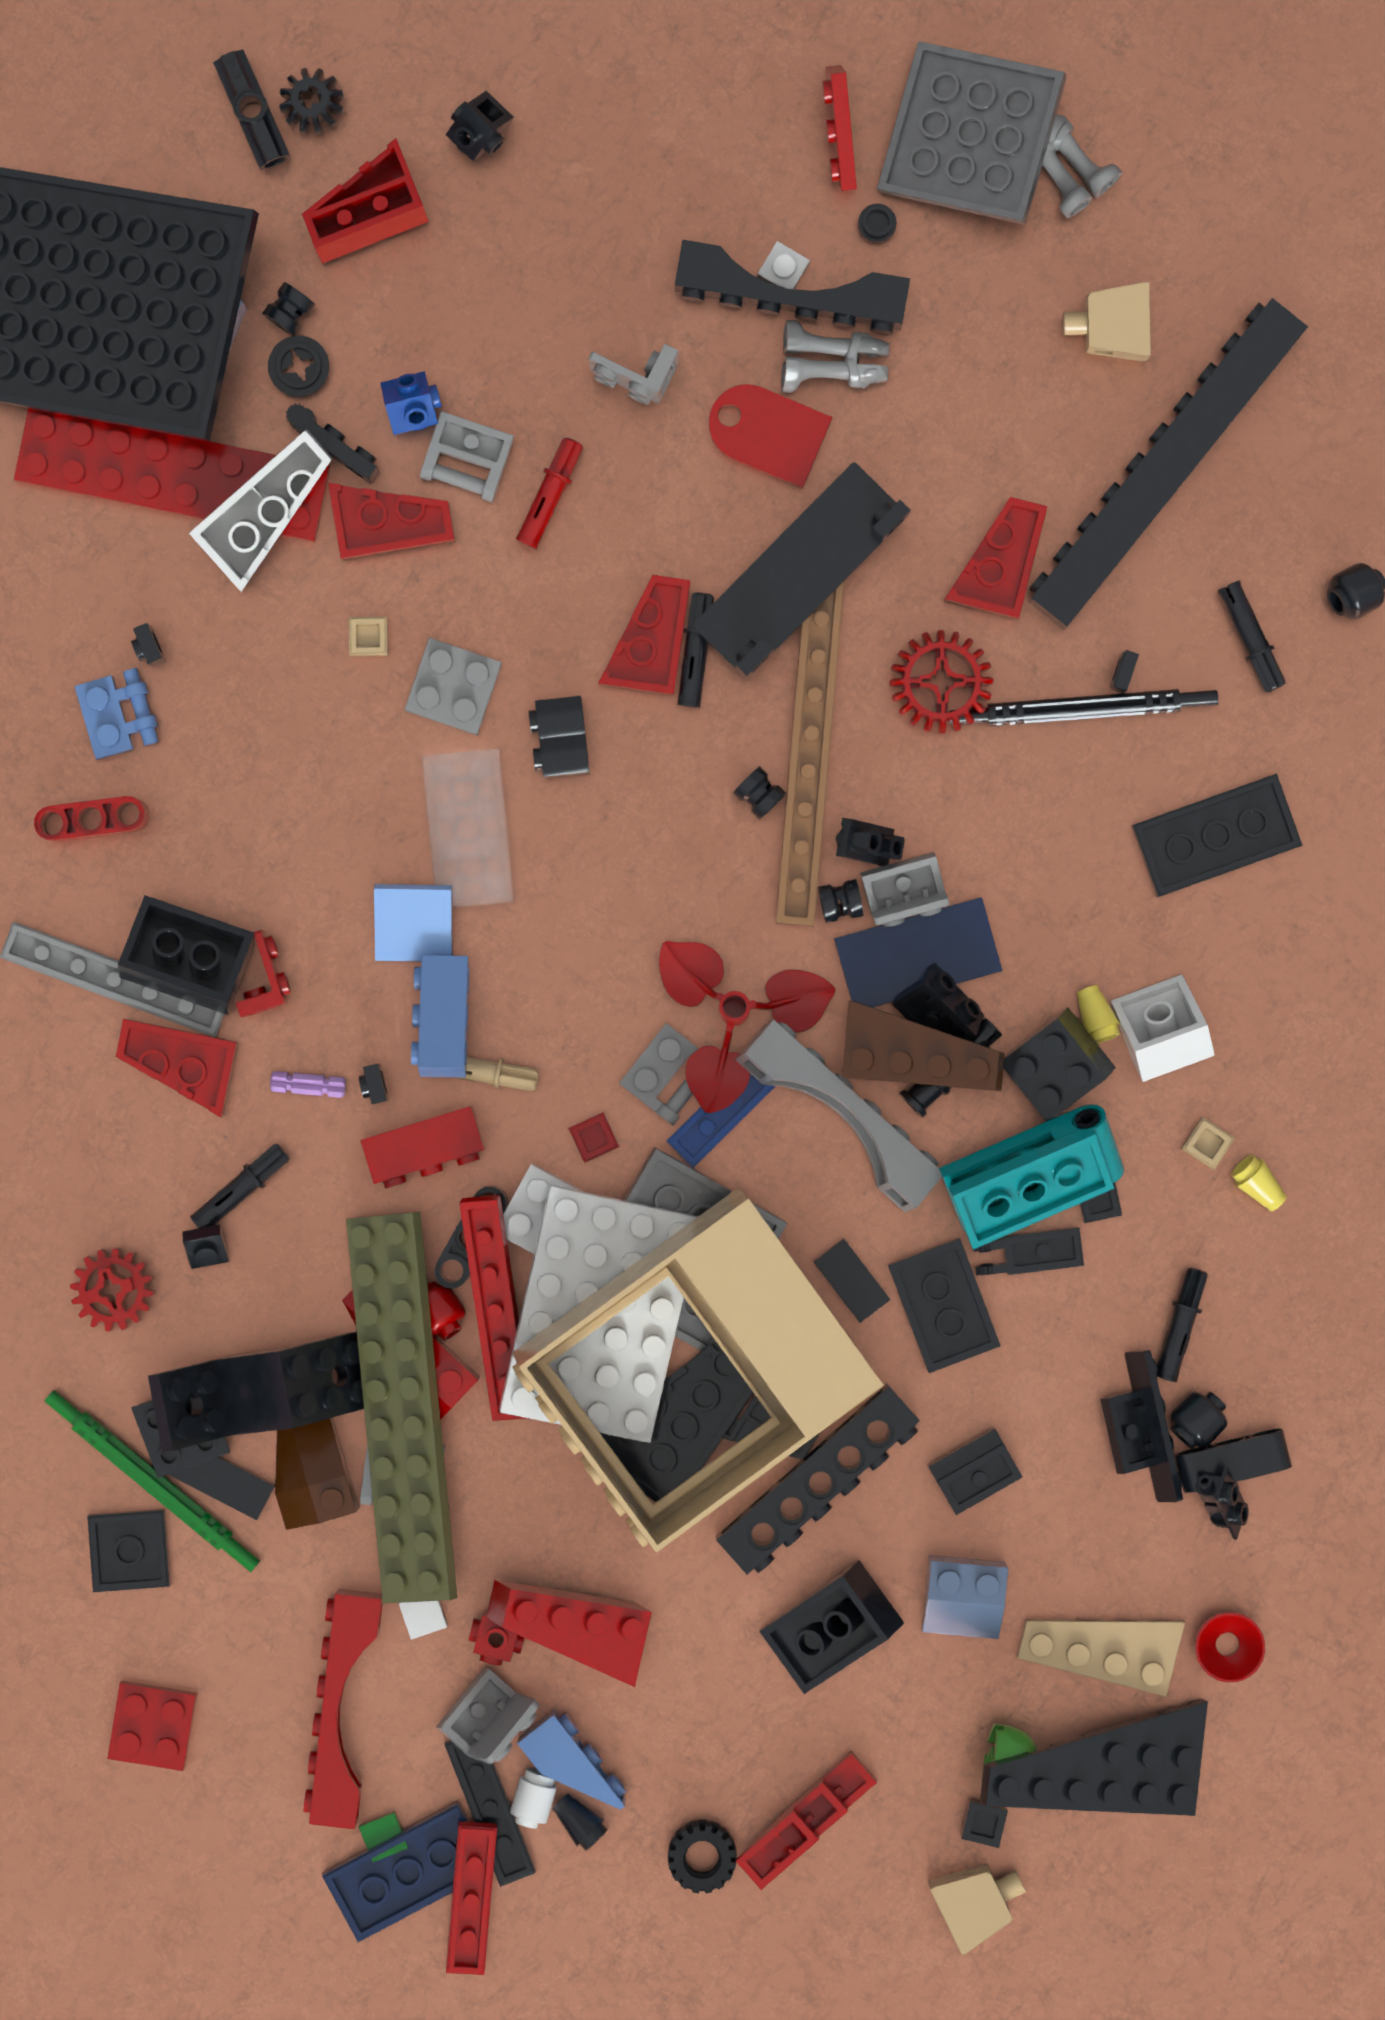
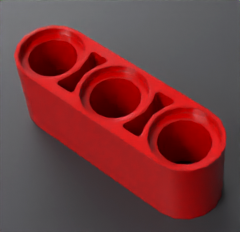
M132 796L51 805L37 812L34 818V828L40 837L52 842L118 835L142 830L149 821L150 813L143 801ZM135 804L139 809V818L135 823L126 825L121 819V811L126 805ZM97 809L101 815V822L95 829L88 830L83 824V816L88 810ZM59 814L63 821L62 829L57 834L50 835L46 831L45 821L50 815Z

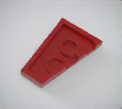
M841 65L826 67L827 80L822 81L824 104H830L831 119L826 120L828 143H834L836 158L830 159L832 182H839L841 191L857 190L846 71Z
M328 482L340 558L342 560L455 541L448 501L386 493L367 488L348 487Z
M1010 497L944 601L1019 619L1048 506Z
M652 575L598 682L599 685L674 695L690 580Z
M123 1019L115 1057L167 1085L189 1100L205 1107L215 1115L222 1117L238 1042Z

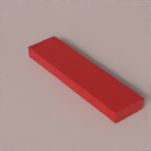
M458 1821L446 1973L484 1975L497 1835L496 1823Z

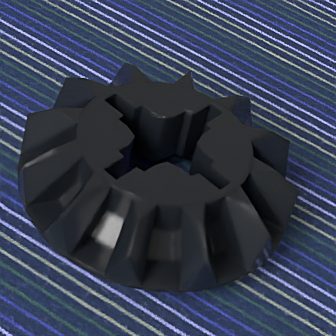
M300 335L290 336L280 341L273 348L268 360V372L273 384L280 392L294 398L311 396L324 386L330 372L329 360L324 348L314 339ZM293 352L296 353V356L302 362L315 360V362L310 363V366L305 368L306 381H303L296 372L283 374L294 366L292 360L294 359Z

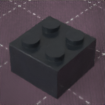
M1066 1008L1004 1057V1069L1046 1122L1055 1118L1106 1080L1116 1068L1069 1008Z

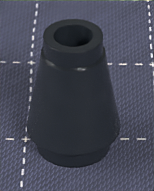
M569 1793L552 1808L576 1847L580 1845L585 1851L589 1850L608 1831L602 1824L604 1819L573 1798Z

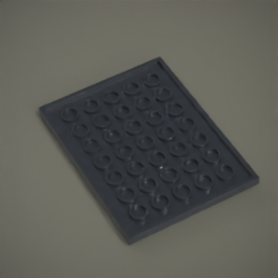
M0 167V403L210 441L259 213L254 209Z

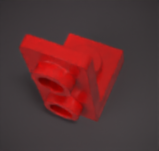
M263 930L254 932V936L272 991L266 992L265 986L244 992V1000L236 1002L239 1015L242 1018L288 1004L285 995L291 994L285 972L278 973L274 959L279 957L275 940L272 935L266 937Z

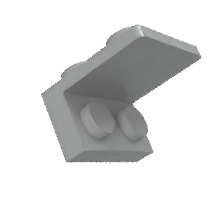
M664 344L660 353L654 350L644 369L646 372L645 377L595 352H591L588 360L590 370L595 374V380L611 388H614L617 383L629 390L628 396L640 403L649 405L650 401L657 404L660 403L679 365V351Z

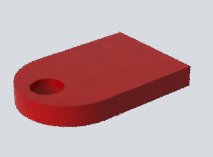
M744 384L726 390L717 398L709 416V432L716 448L727 458L799 489H803L833 417L760 386ZM726 406L737 408L741 415L740 421L731 427L723 425L718 418L720 410Z

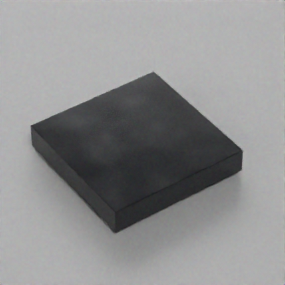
M165 1509L100 1513L87 1516L93 1592L171 1586Z

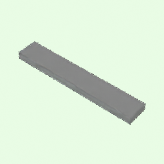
M13 922L0 958L215 1038H217L225 1016L223 1013L121 979L118 972L119 960Z

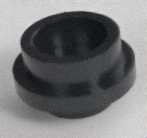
M883 204L867 206L861 212L858 220V228L861 235L873 243H881L888 240L894 234L897 224L894 212Z

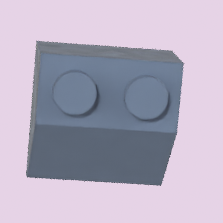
M929 1555L922 1632L999 1639L1006 1599L1008 1566L1006 1563Z

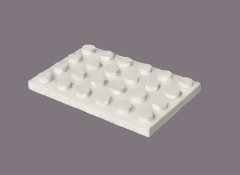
M550 1185L499 1411L505 1414L550 1423L535 1399L539 1395L534 1389L528 1393L515 1375L516 1372L512 1367L517 1362L513 1352L699 1216ZM669 1276L549 1364L599 1433L647 1443L651 1442L684 1299ZM558 1420L554 1422V1424L561 1425Z

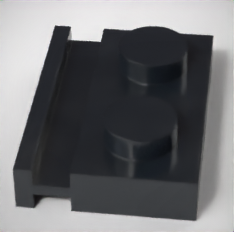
M995 1428L990 1429L928 1465L956 1515L1023 1477Z

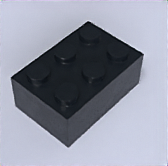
M145 895L118 962L119 978L229 1015L255 946L254 932Z

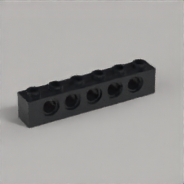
M887 1383L808 1453L803 1460L799 1461L717 1534L716 1541L747 1575L753 1569L757 1573L761 1572L775 1559L771 1554L782 1543L786 1548L789 1547L804 1533L800 1527L811 1518L817 1522L832 1508L828 1502L837 1494L841 1493L843 1496H846L861 1482L858 1476L869 1467L874 1471L889 1458V1454L886 1451L897 1441L900 1445H903L918 1432L915 1425L920 1420ZM880 1420L888 1425V1433L885 1438L872 1440L867 1436V1428L873 1421ZM846 1446L857 1448L860 1452L859 1460L851 1466L841 1464L838 1460V1454L842 1448ZM816 1472H825L831 1477V1484L824 1491H815L809 1485L811 1476ZM789 1497L799 1499L803 1505L801 1512L794 1517H788L780 1510L782 1502ZM759 1523H767L774 1530L772 1538L767 1542H758L751 1534L753 1528Z

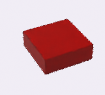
M604 1112L568 1128L584 1163L619 1147Z

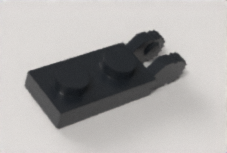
M295 403V405H291L288 408L286 418H288L287 421L293 429H296L299 434L307 429L332 458L367 483L373 484L380 472L377 466L374 465L377 459L360 446H357L354 451L343 443L346 437L327 423L324 428L319 426L313 411L305 408L304 405Z
M1079 1227L1008 1235L1002 1237L1003 1239H997L973 1250V1252L985 1253L996 1249H1004L1005 1263H984L976 1266V1275L1006 1272L1007 1275L1084 1266Z

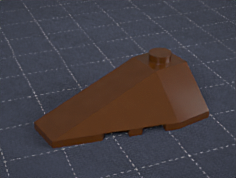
M333 1418L296 1428L277 1430L275 1495L286 1530L323 1523L356 1513L360 1508Z

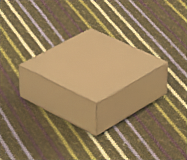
M349 617L350 657L388 656V617Z
M1201 1117L1181 1149L1215 1170L1235 1137L1204 1117Z

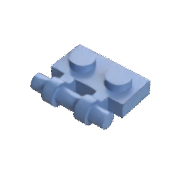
M137 668L123 672L126 682L124 688L117 689L114 678L111 675L74 686L96 760H102L134 750L130 735L136 733L141 734L144 746L159 742L155 730L158 727L155 715H151L145 696L148 694L146 682H141ZM131 699L136 719L126 722L121 702Z

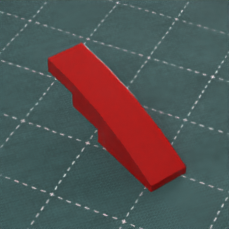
M851 1751L776 1819L736 1859L737 1864L762 1890L819 1840L821 1834L846 1814L848 1808L877 1783V1779Z

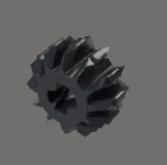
M307 68L301 69L302 80L298 81L292 75L287 78L293 89H280L281 97L287 101L282 102L279 108L282 113H290L286 119L289 126H294L300 122V133L306 134L311 124L316 134L319 135L323 131L320 123L325 121L332 128L336 125L334 118L330 114H343V106L336 102L342 100L344 94L342 90L334 89L337 84L334 76L324 80V72L318 68L313 78H310ZM313 94L317 95L319 104L313 103L311 108H307L304 99L310 100Z

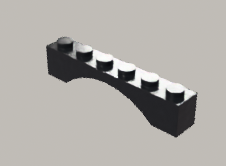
M682 240L675 280V292L682 293V299L694 302H703L704 297L719 299V305L724 307L741 308L743 303L757 306V311L764 314L779 315L780 310L795 312L794 317L800 320L817 321L819 316L833 319L832 324L840 327L854 328L855 323L871 325L870 330L873 332L893 334V329L901 330L910 278L871 272L855 282L837 288L816 291L794 290L770 284L750 274L733 261L721 246Z

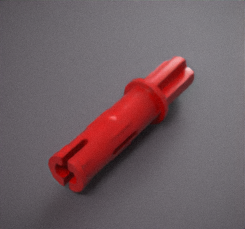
M570 438L562 439L549 469L544 468L543 472L546 475L516 537L517 541L537 549L567 484L571 485L572 483L569 478L583 450V446L579 442Z

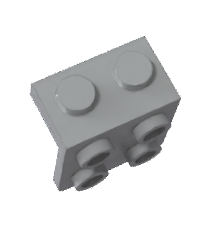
M484 1667L438 1723L436 1728L467 1756L492 1764L494 1761L499 1762L509 1753L512 1747L510 1742L517 1733L526 1730L534 1722L537 1716L535 1711L538 1709L539 1703L534 1698L517 1694L493 1671Z

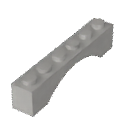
M774 1019L764 1025L735 1060L762 1085L782 1086L804 1092L821 1100L836 1111L855 1131L865 1147L873 1167L877 1188L905 1213L917 1208L942 1178L937 1167V1160L924 1150L919 1151L909 1142V1135L902 1128L894 1124L891 1126L881 1117L882 1112L877 1105L868 1099H861L852 1090L853 1085L847 1078L842 1077L841 1074L831 1072L824 1065L825 1060L818 1052L811 1048L806 1049L795 1039L796 1034L789 1026L782 1022L777 1023Z

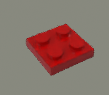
M121 1681L107 1759L184 1771L197 1693Z

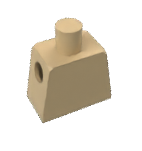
M1149 282L1088 293L1084 302L1085 312H1063V335H1085L1086 353L1140 362L1147 361L1151 356Z
M988 1864L928 1881L935 1901L962 1955L967 1954L1009 1924L1013 1917L1006 1902L1026 1893L1016 1871L995 1881Z

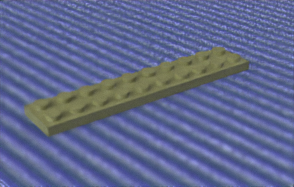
M420 1212L346 1219L382 1600L383 1603L453 1600L457 1598L421 1214Z

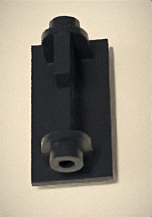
M1224 1466L1221 1476L1201 1475L1196 1482L1195 1488L1202 1501L1205 1502L1204 1506L1213 1525L1228 1528L1233 1539L1237 1540L1241 1526H1245L1247 1523L1249 1508L1239 1491L1238 1483L1234 1481L1229 1468Z

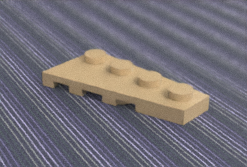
M1026 1619L1017 1658L1166 1697L1185 1621Z

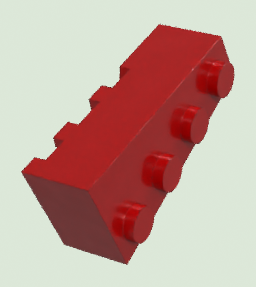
M494 1580L486 1618L504 1629L635 1687L652 1612L635 1602Z

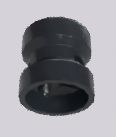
M283 282L277 291L279 298L274 303L268 304L262 315L286 333L294 336L300 327L299 321L301 316L309 314L315 303L293 286Z
M760 766L733 792L740 801H747L752 805L751 812L759 820L787 794L779 785L772 786L770 784L768 774Z
M856 879L845 881L842 886L833 887L830 884L818 886L825 923L836 922L840 917L847 915L851 918L864 916Z

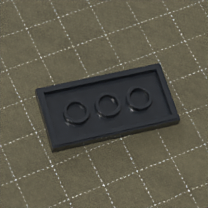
M1277 774L1131 826L1157 897L1303 846Z

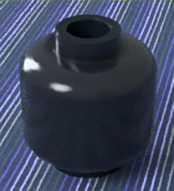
M1365 563L1354 564L1331 578L1329 589L1327 590L1328 602L1337 615L1351 620L1359 619L1383 604L1385 598V578L1379 570L1372 569Z
M1197 1391L1191 1392L1170 1414L1173 1423L1170 1429L1191 1449L1195 1446L1201 1448L1208 1447L1228 1425L1227 1418L1223 1413L1226 1405L1212 1392H1209L1206 1396Z

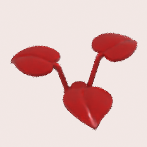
M671 941L664 942L661 947L659 969L663 986L668 995L680 1005L695 1007L703 1001L707 994L709 997L720 1002L719 1016L727 1024L722 1049L720 1050L714 1046L701 1047L690 1056L686 1065L685 1075L688 1087L702 1110L708 1114L721 1111L733 1104L748 1085L750 1073L735 1060L740 1053L728 1051L734 1026L744 1023L751 1009H773L772 1017L777 1023L782 1022L795 1033H799L816 1025L835 994V987L816 974L802 970H784L773 975L766 983L765 993L770 1001L768 1003L756 1002L754 1000L749 1001L747 996L739 991H731L724 995L712 990V988L717 987L721 983L724 976L723 961L713 948L697 942Z

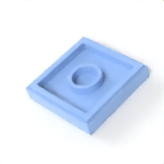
M375 884V961H421L422 955L452 956V885Z

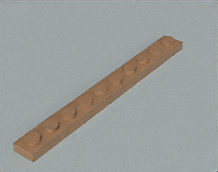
M844 582L801 626L776 923L804 926H814Z

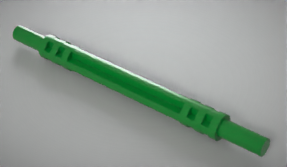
M55 1390L44 1400L46 1404L73 1425L71 1429L215 1549L218 1551L223 1549L250 1573L257 1566L260 1560L231 1537L233 1532L165 1476L158 1478L153 1466L88 1412H80Z

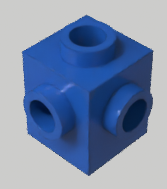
M425 371L415 374H404L399 378L380 383L393 435L412 430L418 431L427 426L438 424L435 408L442 407L437 386L436 384L428 385Z

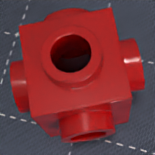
M485 1609L482 1619L474 1618L468 1641L475 1642L473 1653L479 1654V1660L488 1664L500 1666L503 1661L511 1662L513 1652L521 1654L525 1638L502 1628L486 1618L488 1610ZM494 1632H498L503 1636L504 1641L502 1644L490 1642L489 1636Z

